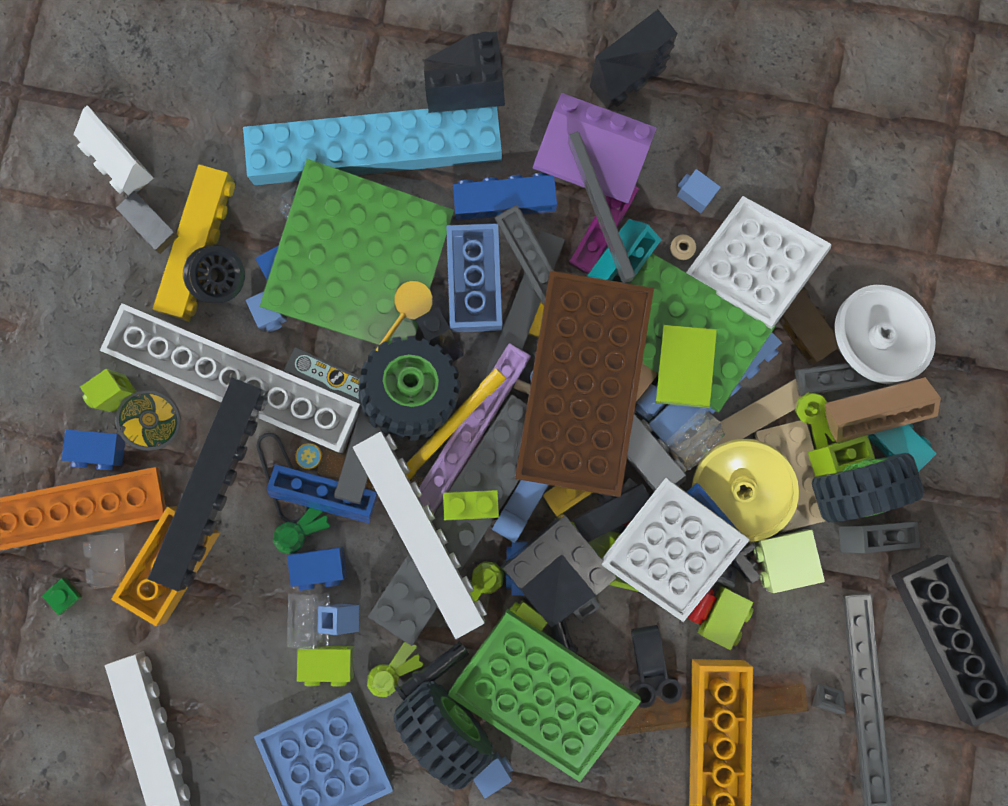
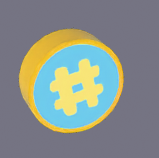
M311 443L301 445L296 452V461L304 469L318 467L323 459L321 449Z

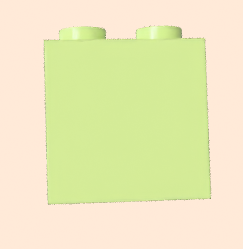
M797 530L755 542L757 547L753 549L756 561L760 562L762 570L759 574L761 577L760 581L763 588H766V591L777 593L825 582L812 530Z

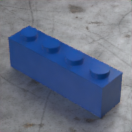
M536 173L533 177L525 178L522 175H512L504 180L489 177L483 179L482 182L461 180L458 181V184H453L456 221L496 217L518 205L523 215L556 212L554 176L547 173Z
M276 464L267 486L269 497L370 524L377 501V492L367 489L364 491L361 504L337 499L334 497L338 481Z

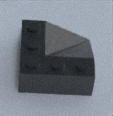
M658 9L596 56L590 88L607 109H610L613 105L616 107L620 106L628 98L627 95L630 92L641 90L651 76L657 77L667 68L666 63L671 57L670 53L675 47L674 42L678 33Z
M497 32L471 34L425 59L424 78L428 113L505 106L504 80Z
M565 515L558 516L500 566L551 628L594 598L616 579V576L611 571L601 565L603 563L602 559Z

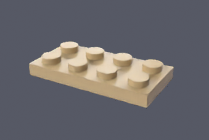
M796 421L754 432L756 440L773 446L788 459L798 480L799 499L795 513L788 524L780 531L784 532L824 522L825 520L821 517L812 488V480L815 474L808 452L814 450L807 423Z

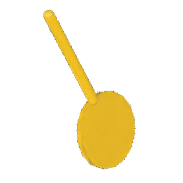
M409 281L403 283L397 289L394 303L400 316L381 343L388 342L405 317L416 319L430 311L432 294L425 284L418 281Z

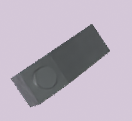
M918 522L839 526L841 553H871L920 547Z

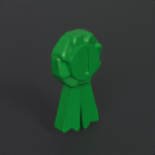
M309 508L297 523L285 522L278 526L273 535V542L278 551L286 554L296 553L303 547L305 536L329 529L330 525L327 523V516L314 521L324 511Z

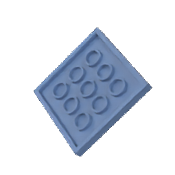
M353 691L254 736L283 806H363L394 791L393 784Z

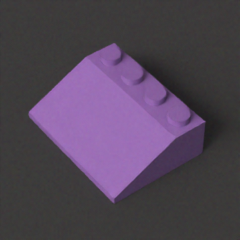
M561 93L535 159L533 169L585 187L568 145L569 134L578 131L584 142L603 194L629 203L656 127Z

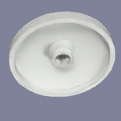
M887 285L866 286L849 296L837 312L835 319L837 344L846 361L862 376L882 384H900L918 376L930 364L935 351L934 328L923 307L906 292Z

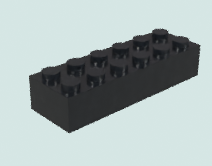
M937 554L892 575L891 577L960 721L976 727L1008 712V674L951 556Z

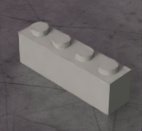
M634 415L627 460L654 492L665 478H668L677 486L681 485L686 480V475L684 474L686 469L678 459L673 461L667 454L669 449L661 439L656 441L651 435L653 430L644 419L640 421Z

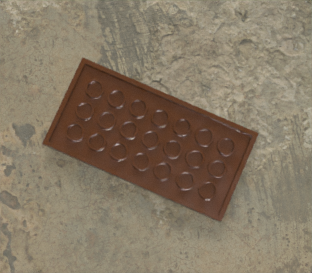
M550 271L515 479L621 497L654 288Z

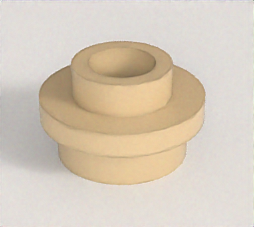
M679 235L671 242L670 250L675 258L687 260L694 255L696 244L690 236ZM685 243L688 246V250H681L679 244Z

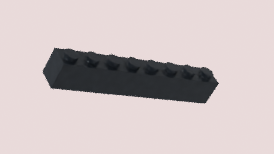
M233 377L231 378L148 576V580L175 591L184 590L193 583L196 572L193 571L197 561L200 562L206 551L205 541L208 536L210 537L216 528L217 522L214 520L217 512L221 511L225 506L227 496L224 495L228 486H232L237 477L235 469L238 462L242 461L247 453L248 447L245 446L249 436L252 437L257 429L258 422L256 418L259 411L262 412L266 407L268 397H266L267 391Z

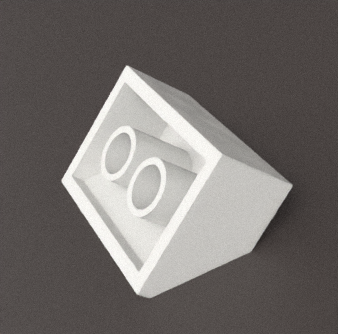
M86 106L81 113L74 135L80 141L77 146L86 156L92 155L96 161L93 164L103 175L108 173L112 178L109 183L118 193L121 194L123 191L127 195H130L133 191L137 193L154 179L153 176L107 123L89 106Z

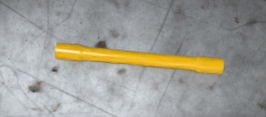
M495 368L480 383L476 391L406 463L410 470L406 474L409 480L475 409L507 379L499 369Z

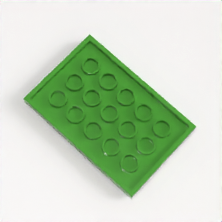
M652 253L630 283L654 288L642 362L659 376L664 325L716 329L710 408L719 413L776 325L771 330L762 321L754 319L739 307L718 296L715 289Z
M509 609L503 614L448 692L450 698L578 782L583 779L641 702L639 695Z

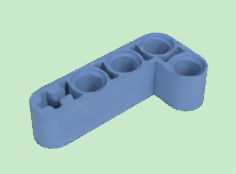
M521 480L492 530L515 543L548 485Z

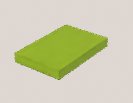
M664 325L656 403L701 408L710 407L716 329Z

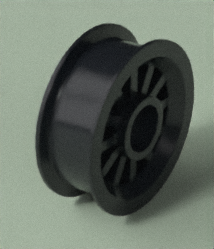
M206 246L195 250L188 256L183 267V280L188 291L198 300L208 303H224L232 300L240 293L245 281V270L242 261L232 250L223 246ZM213 268L218 272V277L215 281L210 276Z

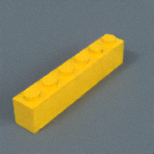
M198 164L176 233L179 237L174 240L154 302V311L190 322L191 316L195 315L198 306L197 298L185 286L183 267L186 259L192 252L201 247L213 246L219 240V226L221 220L223 221L226 218V204L235 189L234 179L228 172Z

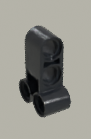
M652 625L631 629L639 680L631 685L630 690L637 693V690L642 687L649 689L648 697L641 700L638 706L641 708L652 706L656 696H659L666 703L677 702L682 696V687L678 681L667 675L658 626ZM667 683H673L675 686L674 692L669 696L663 695V686Z

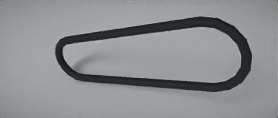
M264 433L259 437L256 444L268 483L270 476L260 447L263 438L268 436L275 438L289 468L294 469L282 441L274 433ZM273 498L277 513L284 522L297 523L301 519L289 520L285 518L281 513L277 499Z

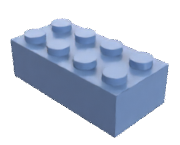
M498 224L447 226L451 332L502 331Z

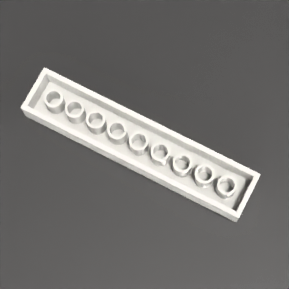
M122 303L100 351L219 402H222L232 377L267 391L266 397H268L265 409L262 412L259 411L257 418L339 453H344L362 406L359 403Z

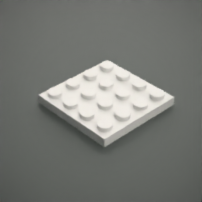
M742 196L686 273L715 289L718 296L739 307L754 319L762 321L772 330L829 252L831 244Z
M665 478L604 555L601 565L684 622L748 543L749 539L668 478Z

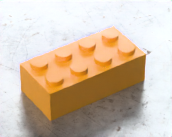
M177 506L166 508L111 600L154 626L162 625L168 621L186 589L175 591L148 580ZM216 529L205 541V554L200 562L197 561L193 570L196 573L221 533Z

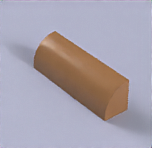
M924 377L825 403V412L830 431L838 443L937 417L941 397L927 378Z

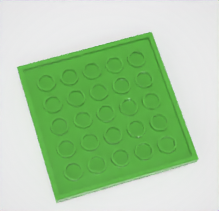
M306 159L259 307L379 345L400 316L394 303L397 289L403 283L409 281H418L430 289L447 235V226L450 225L454 210ZM405 317L388 340V344H391L392 338L400 336L401 340H407V336H415L418 328L416 320Z

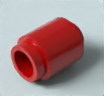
M710 589L687 619L699 625H702L703 621L707 620L717 599L712 596L714 590Z

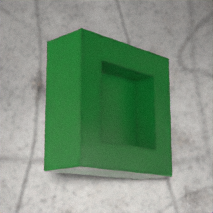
M61 578L42 595L57 615L65 613L82 598L67 578Z

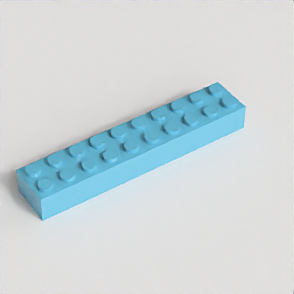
M497 106L428 113V109L243 127L247 177L254 185L300 181L306 159L353 175L502 161Z

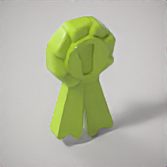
M808 392L797 400L795 412L803 423L811 424L815 449L828 446L825 433L832 441H835L826 418L825 403L827 401L820 394Z
M483 561L474 568L472 581L470 582L474 591L470 593L475 602L478 601L482 593L492 594L502 586L504 573L496 563Z
M404 641L389 665L378 664L368 672L367 687L374 696H390L396 691L394 687L398 685L399 676L423 666L422 662L419 661V654L406 660L416 649V645L411 646Z

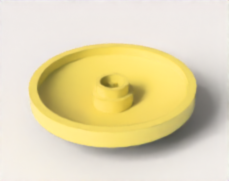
M753 439L731 440L713 448L698 464L692 481V487L698 483L735 527L749 539L748 542L767 539L782 530L795 513L799 499L798 480L788 459L773 446ZM745 485L749 488L747 490H741L740 486Z

